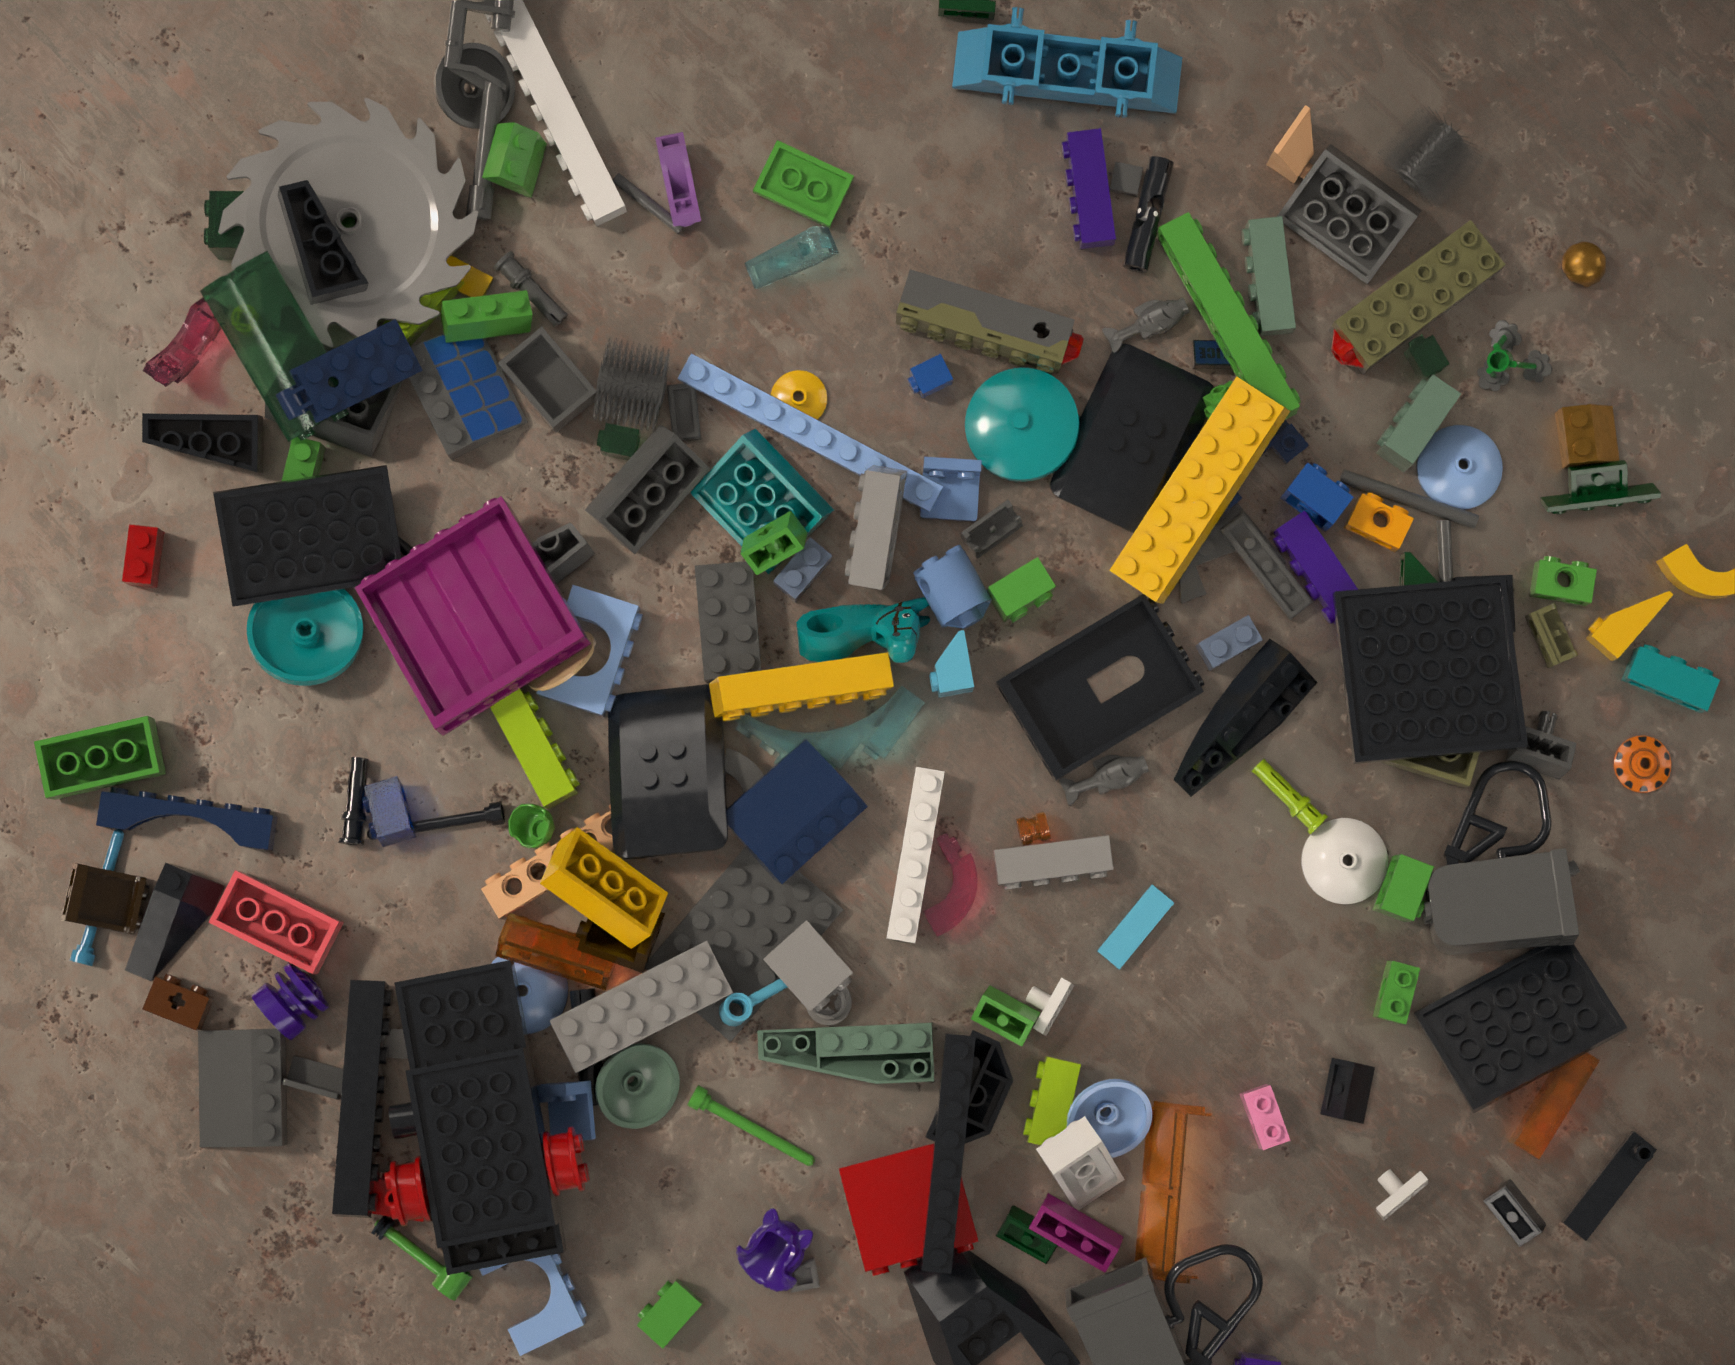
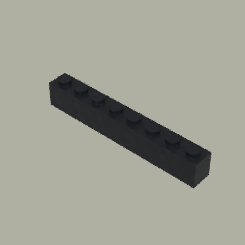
M350 980L332 1214L336 1217L371 1218L372 1211L377 1210L378 1195L373 1193L374 1181L378 1182L380 1176V1165L375 1164L376 1152H381L382 1135L378 1134V1123H383L384 1105H380V1096L386 1092V1076H382L383 1064L387 1065L389 1049L384 1047L385 1035L389 1036L391 1030V1019L386 1017L387 1007H392L393 990L389 989L386 981Z
M945 1033L921 1262L922 1271L951 1274L975 1036Z

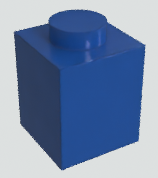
M941 354L910 368L911 377L907 378L913 393L919 392L922 399L953 384V377Z

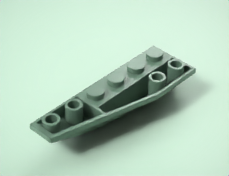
M932 1022L757 1030L758 1060L874 1084L934 1081Z

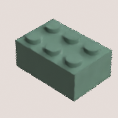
M1432 375L1427 381L1422 378L1408 396L1412 400L1411 403L1406 401L1392 419L1396 425L1394 427L1390 425L1376 444L1380 448L1376 454L1402 472H1405L1414 464L1461 393L1435 375Z

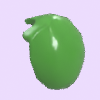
M536 804L519 805L512 811L508 820L510 836L518 840L521 846L530 849H537L548 843L555 830L551 813L544 807Z

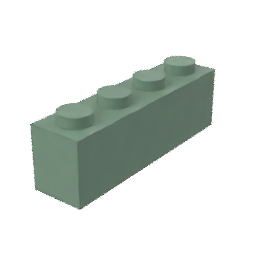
M1279 216L1248 220L1245 229L1241 231L1243 246H1248L1249 256L1245 257V269L1247 274L1251 273L1252 284L1248 285L1250 302L1254 301L1255 312H1252V316L1258 324V333L1260 337L1293 333L1296 329L1283 218Z

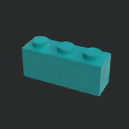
M1644 644L1643 647L1639 646L1633 649L1621 681L1698 713L1708 711L1720 679L1713 677L1714 672L1703 667H1697V669L1686 665V660L1671 655L1668 658L1660 655V650L1650 645Z

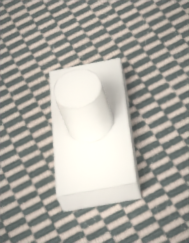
M1061 977L1052 995L1035 986L1032 987L1026 1001L1042 1010L1033 1029L1045 1036L1048 1034L1074 987L1072 983Z
M1391 1169L1387 1170L1377 1181L1390 1194V1197L1376 1207V1212L1385 1221L1428 1185L1426 1176L1419 1171L1403 1184Z

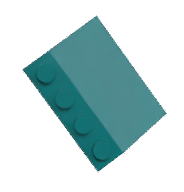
M756 428L743 434L690 492L741 546L744 537L789 511H792L807 531V539L834 511ZM781 561L780 563L774 565L773 567H771V568H769V569H767V570H765V571H766L768 574H770V573H771L773 570H775L783 561Z

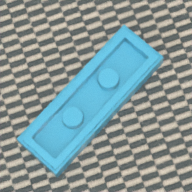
M1151 885L1099 947L1097 952L1120 970L1174 902L1154 885Z

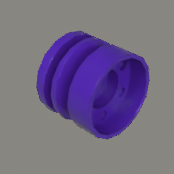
M288 962L283 968L290 979L281 972H277L275 978L280 985L279 989H276L269 983H264L251 996L257 1007L278 1031L289 1040H293L307 1028L301 1017L303 1013L316 1020L319 1016L312 1005L322 1012H325L330 1006L316 982L306 972Z

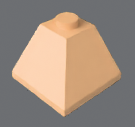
M1306 105L1276 146L1266 164L1294 184L1299 176L1304 179L1313 167V164L1310 163L1314 155L1310 108Z

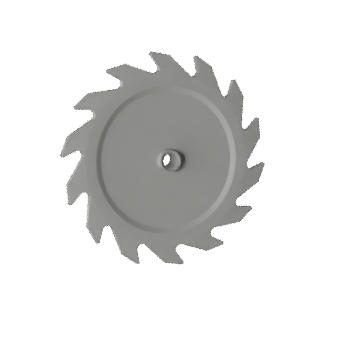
M365 98L364 102L370 114V119L365 122L358 120L333 102H308V107L321 118V122L318 125L279 120L259 129V134L277 140L278 146L275 149L240 159L226 176L228 180L247 178L251 181L250 187L223 210L218 231L222 235L235 226L244 228L243 236L231 263L236 287L240 288L250 272H257L260 275L262 311L276 328H280L282 309L284 307H291L309 337L329 348L334 347L328 332V327L332 324H337L355 337H359L378 328L377 324L381 320L392 321L396 319L397 322L420 325L439 316V311L422 306L419 302L420 298L457 286L471 269L470 265L451 267L446 262L457 249L474 235L478 211L476 210L463 219H456L453 216L466 182L461 159L457 158L448 173H440L437 169L435 135L421 118L417 119L416 136L413 139H407L388 108L368 98ZM304 180L309 181L325 208L329 219L341 235L342 241L354 257L361 273L367 279L369 284L366 291L310 305L278 199L279 186ZM347 217H352L357 221L356 225L352 228H345L341 222Z

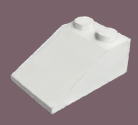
M1085 1116L1080 1120L1070 1123L1065 1130L1056 1136L1046 1139L1036 1149L1072 1206L1077 1210L1082 1209L1125 1180L1104 1143Z

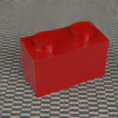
M129 524L122 582L131 586L158 588L164 531L158 527Z

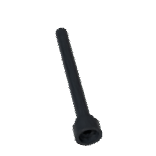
M501 801L493 802L480 811L372 828L367 831V837L370 840L484 821L487 824L492 823L493 826L505 824L504 808Z

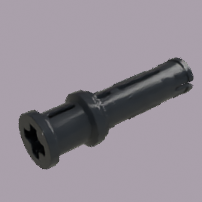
M350 757L346 809L341 814L343 828L342 837L338 839L339 844L364 846L362 831L363 822L367 819L366 813H363L369 762L367 758Z

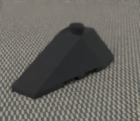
M165 863L151 895L125 971L153 981L174 958L180 948L190 940L203 922L214 913L225 886L174 864Z

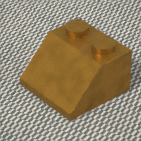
M1595 404L1562 407L1555 413L1562 469L1572 466L1619 461L1613 406Z

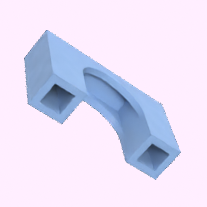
M572 585L567 600L569 607L577 619L598 625L608 634L611 644L610 656L604 667L595 674L572 676L564 683L549 690H538L536 694L540 697L604 717L606 711L611 712L616 696L612 695L615 684H621L625 672L621 665L624 657L629 658L634 641H631L630 638L633 629L638 631L643 614L639 613L640 608L638 605Z
M559 1253L525 1260L537 1264L545 1271L550 1281L551 1293L546 1307L541 1312L508 1329L520 1356L586 1323L584 1317L588 1316L582 1301L576 1302L572 1294L575 1286L568 1273L563 1275L559 1264L563 1263ZM506 1264L482 1268L479 1270L482 1276H484Z

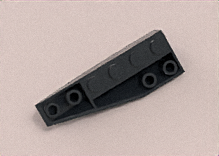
M1269 639L1216 702L1189 746L1174 777V781L1192 797L1278 728L1318 682L1290 651Z

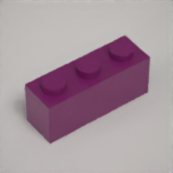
M1049 1193L1043 1200L1029 1227L1030 1230L1106 1273L1119 1251L1124 1238L1122 1235Z

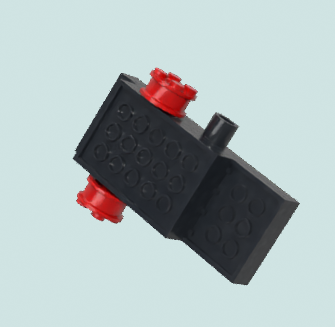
M514 960L394 982L410 1070H406V1077L411 1102L389 1106V1120L395 1140L417 1136L421 1156L416 1157L415 1162L400 1165L398 1162L392 1161L390 1163V1171L385 1172L387 1190H392L394 1200L390 1202L392 1219H398L401 1226H407L410 1220L425 1218L428 1222L433 1221L437 1248H442L447 1275L564 1253L567 1248L557 1196H560L561 1191L578 1188L580 1192L585 1191V1182L590 1180L589 1168L587 1163L582 1164L580 1154L582 1151H585L582 1134H576L573 1126L568 1127V1132L550 1135L548 1131L545 1132Z

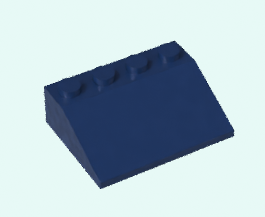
M804 739L727 808L728 827L775 881L783 884L868 806L825 758Z

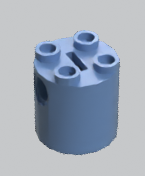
M957 545L946 551V555L940 559L934 556L922 563V567L915 570L913 574L941 627L949 626L966 629L983 618L992 599L965 550L962 549L961 545Z

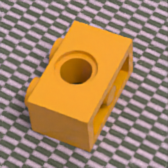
M1368 492L1367 495L1362 493L1357 498L1343 528L1395 553L1400 549L1414 518L1408 516L1409 511L1400 506L1393 505V507L1382 503L1383 499L1373 493ZM1374 514H1382L1386 518L1387 523L1385 527H1378L1374 524Z

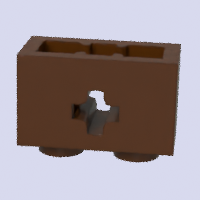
M165 974L164 978L155 977L142 1010L193 1030H202L214 1001V997L207 995L209 990L192 984L191 988L181 985L182 979L170 974ZM182 995L181 999L186 1001L185 1005L177 1007L178 1003L174 1001V997Z

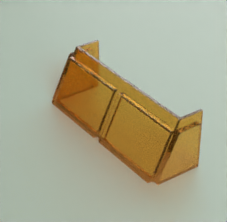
M1154 1101L1152 1107V1123L1145 1137L1142 1185H1146L1145 1191H1141L1135 1261L1146 1257L1152 1269L1153 1278L1156 1280L1165 1281L1169 1271L1175 1265L1188 1114L1212 1115L1205 1112V1107L1201 1105ZM1183 1271L1178 1276L1176 1283L1190 1284V1279H1197L1198 1276L1193 1272Z

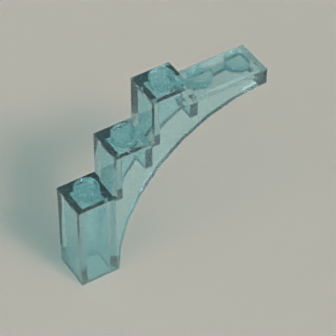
M901 686L887 703L868 717L849 726L823 732L783 730L759 722L746 713L745 716L734 721L738 724L736 730L748 739L752 735L761 741L759 747L772 756L775 752L779 754L774 761V765L806 739L834 769L836 767L841 771L860 744L865 746L862 751L874 760H877L878 757L885 760L924 707L925 702Z

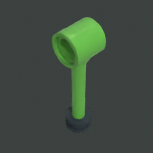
M383 1216L380 1220H377L371 1234H377L376 1237L379 1235V1240L387 1237L436 1275L432 1285L443 1295L455 1301L473 1276L468 1271L447 1275L445 1266L392 1227L395 1223L394 1220L389 1221L390 1218L387 1220L388 1216Z

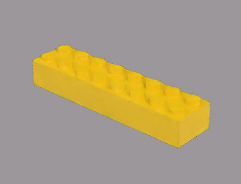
M1236 376L1109 571L1155 602L1164 604L1290 411Z

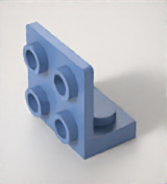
M924 457L923 476L943 486V489L930 513L921 509L920 517L924 519L977 521L982 460Z
M591 1081L557 1082L537 1085L540 1103L548 1102L551 1135L568 1132V1127L573 1126L576 1134H582L583 1140H593L596 1138Z

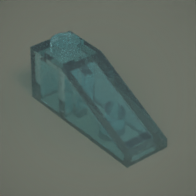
M813 226L744 264L754 288L759 289L815 266L838 254L839 251L829 227Z

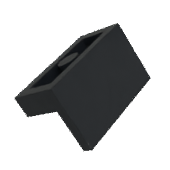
M1332 1058L1320 1114L1364 1124L1375 1067Z

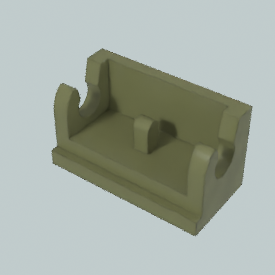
M1555 603L1525 616L1547 668L1578 656L1559 616Z

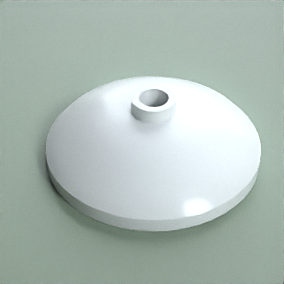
M1338 818L1323 823L1310 834L1303 847L1301 865L1308 885L1317 895L1332 903L1353 904L1369 898L1382 885L1388 869V854L1383 840L1372 827L1356 819ZM1345 855L1352 857L1353 861L1350 866H1346L1343 863Z

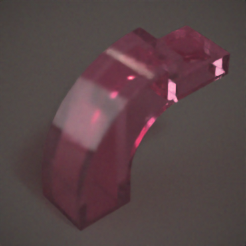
M207 295L191 305L177 335L165 349L146 362L143 372L165 387L173 381L177 384L181 382L195 368L220 332L229 310Z
M947 833L936 838V841L951 867L953 874L952 887L943 901L923 911L936 937L954 928L967 915L974 902L978 883L976 865L971 853L960 858L958 853L962 849L954 836L949 838Z

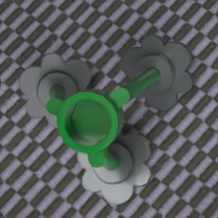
M1500 320L1496 323L1495 328L1489 332V336L1493 338L1491 346L1494 350L1489 353L1484 367L1479 368L1477 371L1480 377L1479 386L1482 389L1491 388L1493 391H1498L1501 385L1509 383L1510 376L1505 371L1511 367L1525 368L1523 375L1526 380H1535L1541 383L1544 380V376H1549L1552 373V365L1548 363L1550 357L1547 354H1541L1538 350H1533L1529 353L1528 359H1524L1523 362L1513 360V355L1510 351L1513 350L1514 346L1521 343L1522 336L1517 332L1518 326L1512 323L1509 325L1507 321Z

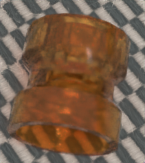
M1044 811L1036 813L1032 818L1020 817L1016 819L1022 846L1031 845L1033 841L1038 839L1041 841L1051 839Z

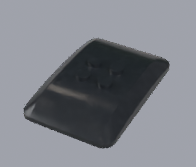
M1124 343L1117 353L1111 352L1079 419V435L1076 445L1066 462L1054 472L1051 478L1050 489L1053 495L1134 533L1198 436L1207 417L1204 412L1206 405L1202 397L1211 393L1214 386L1201 377L1137 347Z
M709 685L616 695L611 712H608L611 825L613 848L616 854L623 859H638L721 849L728 840L723 717L715 718Z

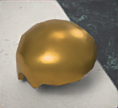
M1579 242L1570 246L1564 253L1562 269L1571 282L1581 284L1584 287H1590L1600 282L1606 273V257L1597 245L1590 242Z

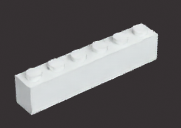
M916 767L886 939L914 944L916 942L944 771Z

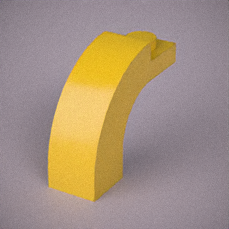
M1687 544L1656 561L1665 577L1676 588L1691 596L1703 599H1720L1735 594V568L1728 572H1714L1706 569L1697 561Z

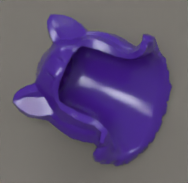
M771 1208L765 1213L762 1225L751 1235L747 1247L742 1248L740 1245L736 1247L739 1264L752 1280H755L760 1285L762 1284L765 1288H770L776 1292L792 1289L797 1280L791 1275L801 1265L805 1250L812 1242L813 1231L809 1229L801 1231L795 1223L780 1220L776 1209Z

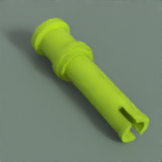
M1265 758L1251 771L1290 809V815L1292 817L1296 816L1308 828L1307 832L1309 834H1312L1328 818L1326 814H1321L1310 803L1311 799L1308 796L1304 795L1302 797Z

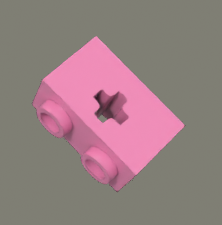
M1265 1084L1240 1093L1259 1149L1265 1150L1291 1141L1271 1085Z

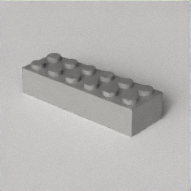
M705 941L549 1021L575 1073L733 994V991L708 942Z

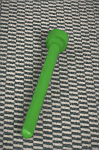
M699 1085L695 1089L687 1106L696 1111L698 1109L702 1111L706 1109L807 1166L814 1164L815 1158L813 1155L711 1099L712 1096L707 1093V1089Z

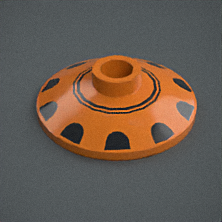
M1635 736L1619 746L1614 756L1613 766L1617 779L1624 787L1634 792L1648 793L1657 790L1667 781L1671 772V758L1666 747L1657 739L1649 736ZM1643 758L1649 761L1647 769L1642 768L1640 765Z

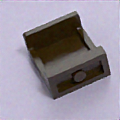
M73 863L61 920L134 935L135 929L139 930L142 923L143 913L139 912L141 901H146L149 884H145V877Z
M660 912L651 936L632 949L590 919H587L586 922L581 920L575 936L580 938L577 950L643 973L661 931L665 913Z

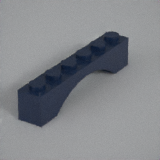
M111 787L110 792L101 791L96 826L131 831L143 823L157 818L192 816L218 826L230 835L239 846L273 851L278 817L270 815V809L253 807V812L242 811V805L225 803L224 808L213 807L214 801L196 799V804L185 803V797L168 795L167 800L156 799L157 793L139 791V796L128 795V789Z

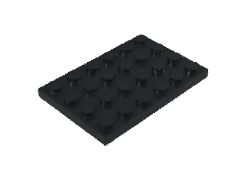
M387 465L213 492L232 607L356 587L361 584L365 577L372 574L376 575L384 570L385 566L392 560L402 558Z
M1574 944L1536 947L1414 1012V1017L1473 1113L1627 1031L1626 1024Z

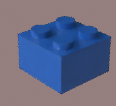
M1307 463L1280 499L1299 513L1305 510L1312 522L1326 532L1336 522L1354 497L1349 494L1351 490L1340 481L1335 483L1326 476L1328 474L1327 471L1315 463L1313 465Z

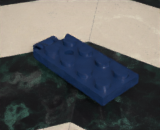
M394 319L290 370L289 374L293 377L296 385L277 393L275 396L289 421L311 411L315 423H319L423 370L397 320ZM330 377H335L338 380L337 387L329 386L328 379Z

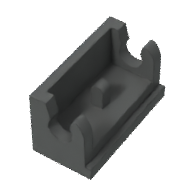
M1007 499L962 531L960 537L976 559H978L1022 528V519L1020 516H1017L1013 510V505Z

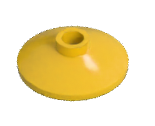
M795 370L782 375L775 382L771 391V396L816 420L822 416L827 405V392L824 384L817 376L807 371ZM796 392H801L804 395V399L799 402L795 401L793 395Z

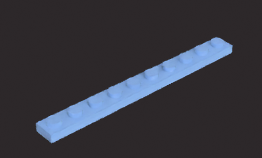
M692 353L678 377L679 381L858 476H861V473L864 474L873 465L906 470L907 476L903 499L929 513L943 489V486Z

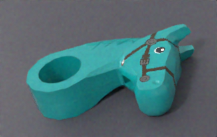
M922 597L893 605L853 604L809 611L803 614L796 622L800 655L814 662L838 660L848 657L864 644L874 641L888 650V654L894 662L906 663L913 658L916 652L920 628L930 622L931 618L929 616L919 615V612L929 606L926 598Z

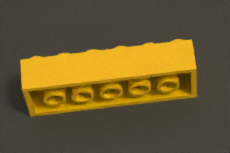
M888 652L720 676L709 683L715 718L723 717V721L738 720L740 717L745 716V713H751V717L765 716L769 712H773V709L778 708L779 713L793 712L806 704L808 709L824 707V704H829L833 700H835V705L848 704L860 696H863V701L879 699L880 696L886 695V691L894 687Z

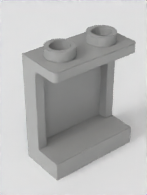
M807 920L763 958L809 1011L813 1008L817 1011L821 1010L830 1001L828 995L834 989L840 992L853 981L849 977L853 973L852 970Z

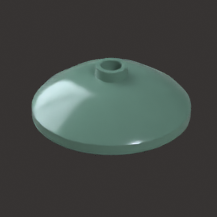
M633 1044L614 1053L601 1068L596 1081V1100L600 1110L612 1123L623 1128L638 1129L654 1124L668 1113L677 1098L680 1085L677 1066L665 1051L650 1044ZM634 1076V1080L631 1083H627L628 1079Z

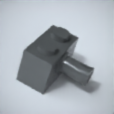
M1541 711L1537 730L1525 726L1528 747L1508 750L1505 761H1517L1528 764L1540 774L1559 780L1571 770L1577 743L1554 736L1553 733L1558 715L1553 712L1552 716L1549 717L1551 711Z

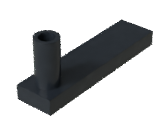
M1631 1131L1561 1223L1584 1241H1587L1645 1164L1653 1158L1657 1149L1636 1132Z

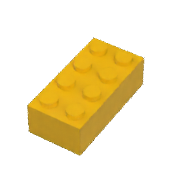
M578 827L558 841L540 881L542 886L630 949L651 936L668 895L667 891Z

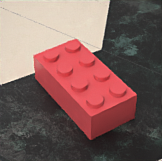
M237 870L234 871L209 920V923L311 974L319 973L344 924L343 921Z

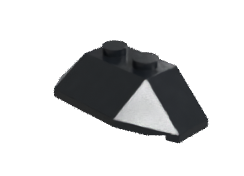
M974 1030L970 1034V1036H975L976 1039L965 1144L991 1133L1014 1081L1000 1042ZM938 1106L925 1136L934 1141Z

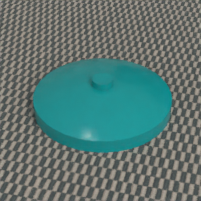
M1013 368L997 373L977 389L966 411L965 433L973 455L977 460H982L981 465L986 470L1002 479L1026 482L1046 477L1066 462L1076 445L1080 423L1075 401L1068 389L1058 379L1044 371L1033 368Z
M344 589L254 603L247 620L248 645L254 660L268 675L292 685H317L338 677L355 661L363 642V620L360 609L352 596Z

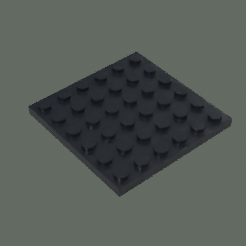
M1506 576L1335 591L1333 593L1353 764L1523 749L1528 747Z

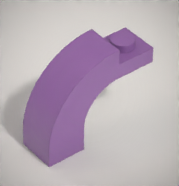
M683 132L656 137L673 227H687L695 222H700L701 216Z

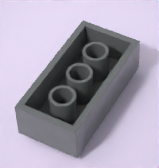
M660 424L587 506L585 511L621 545L633 554H636L706 475L710 468L676 434Z
M746 561L696 565L695 577L705 683H711L720 676L762 671L754 572Z

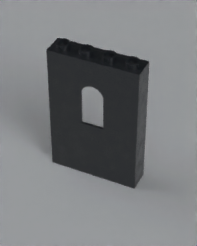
M1145 594L1123 605L995 683L1054 782L1204 692L1202 686L1205 684L1196 670L1192 672L1186 663L1190 660L1182 646L1177 648L1172 640V637L1175 636L1173 630L1166 621L1164 623L1161 622L1157 615L1160 610L1156 602L1151 598L1147 599ZM1125 656H1134L1140 659L1144 666V674L1141 680L1107 701L1100 703L1086 679Z

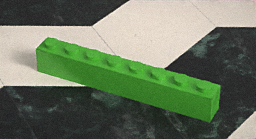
M1187 212L1160 226L1156 237L1222 353L1230 363L1234 374L1288 409L1290 413L1286 419L1296 415L1300 407V397L1294 388L1290 389L1285 381L1287 377L1281 364H1276L1273 360L1270 344L1266 339L1262 340L1257 332L1259 327L1255 318L1252 315L1248 316L1245 311L1243 297L1239 291L1234 292L1229 283L1231 278L1224 266L1220 267L1216 260L1217 253L1210 242L1206 243L1202 236L1203 229L1200 222L1196 218L1193 219L1190 213Z

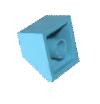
M964 630L957 632L936 662L934 672H930L932 692H938V698L969 693L974 689Z

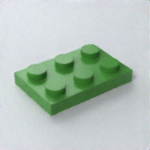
M777 140L753 189V193L830 229L853 182L854 175Z

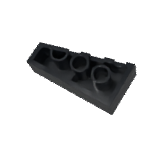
M304 180L279 186L278 199L310 305L366 291L369 284L367 279L361 273L354 257L342 241L341 235L329 219L325 208L309 181Z

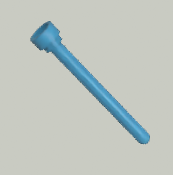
M116 829L112 833L102 869L111 871L115 869L124 838V832L120 829ZM86 925L81 944H77L76 950H72L70 961L93 966L96 955H93L94 949L92 945L98 927Z

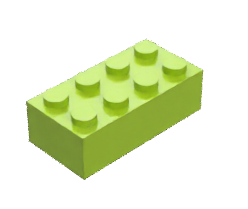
M518 689L492 705L490 708L543 807L549 810L579 794L576 787L580 783L573 770L565 768L563 761L567 759L559 744L556 742L552 744L549 736L553 735V732L547 721L543 717L538 718L535 711L540 708L533 695L529 691L525 693L523 690Z

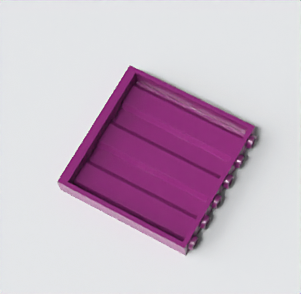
M502 496L488 500L480 510L464 515L456 525L449 529L440 530L434 535L432 540L425 544L416 545L410 550L408 555L401 559L392 560L385 566L384 570L376 575L372 574L365 577L361 584L355 587L431 724L442 736L591 644L512 508Z

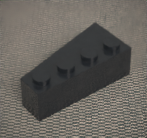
M142 413L143 443L263 473V416Z

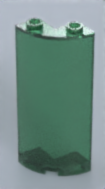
M268 251L241 264L235 270L219 277L200 290L288 442L297 437L301 442L314 435L315 431L313 428L330 418L336 422L349 414L348 410L345 409L319 423H315L311 411H308L289 421L275 396L277 393L296 385L293 377L289 374L290 370L327 352ZM330 377L328 379L329 386L337 387L338 380L335 377Z

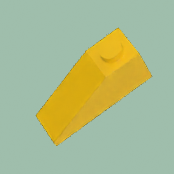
M1667 591L1610 614L1603 619L1598 617L1589 626L1588 630L1591 633L1587 636L1586 640L1610 661L1618 659L1674 594Z

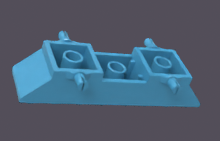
M1013 7L1011 24H988V27L958 32L952 88L1003 94L1001 103L1005 105L1007 104L1008 95V105L1014 104V95L1113 106L1116 107L1115 116L1119 118L1121 108H1123L1122 118L1127 117L1128 108L1174 114L1177 112L1183 57L1158 47V43L1144 42L1135 38L1138 23L1135 20L1132 22L1131 31V20L1125 21L1123 37H1101V40L1044 34L1045 30L1030 29L1022 25L1024 9L1019 7L1018 18H1016L1018 7Z

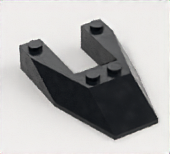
M955 1248L951 1274L922 1271V1258L917 1261V1265L911 1266L904 1271L932 1359L936 1365H978L1019 1332H1021L1045 1365L1081 1364L1027 1290L973 1252L966 1251L957 1254Z

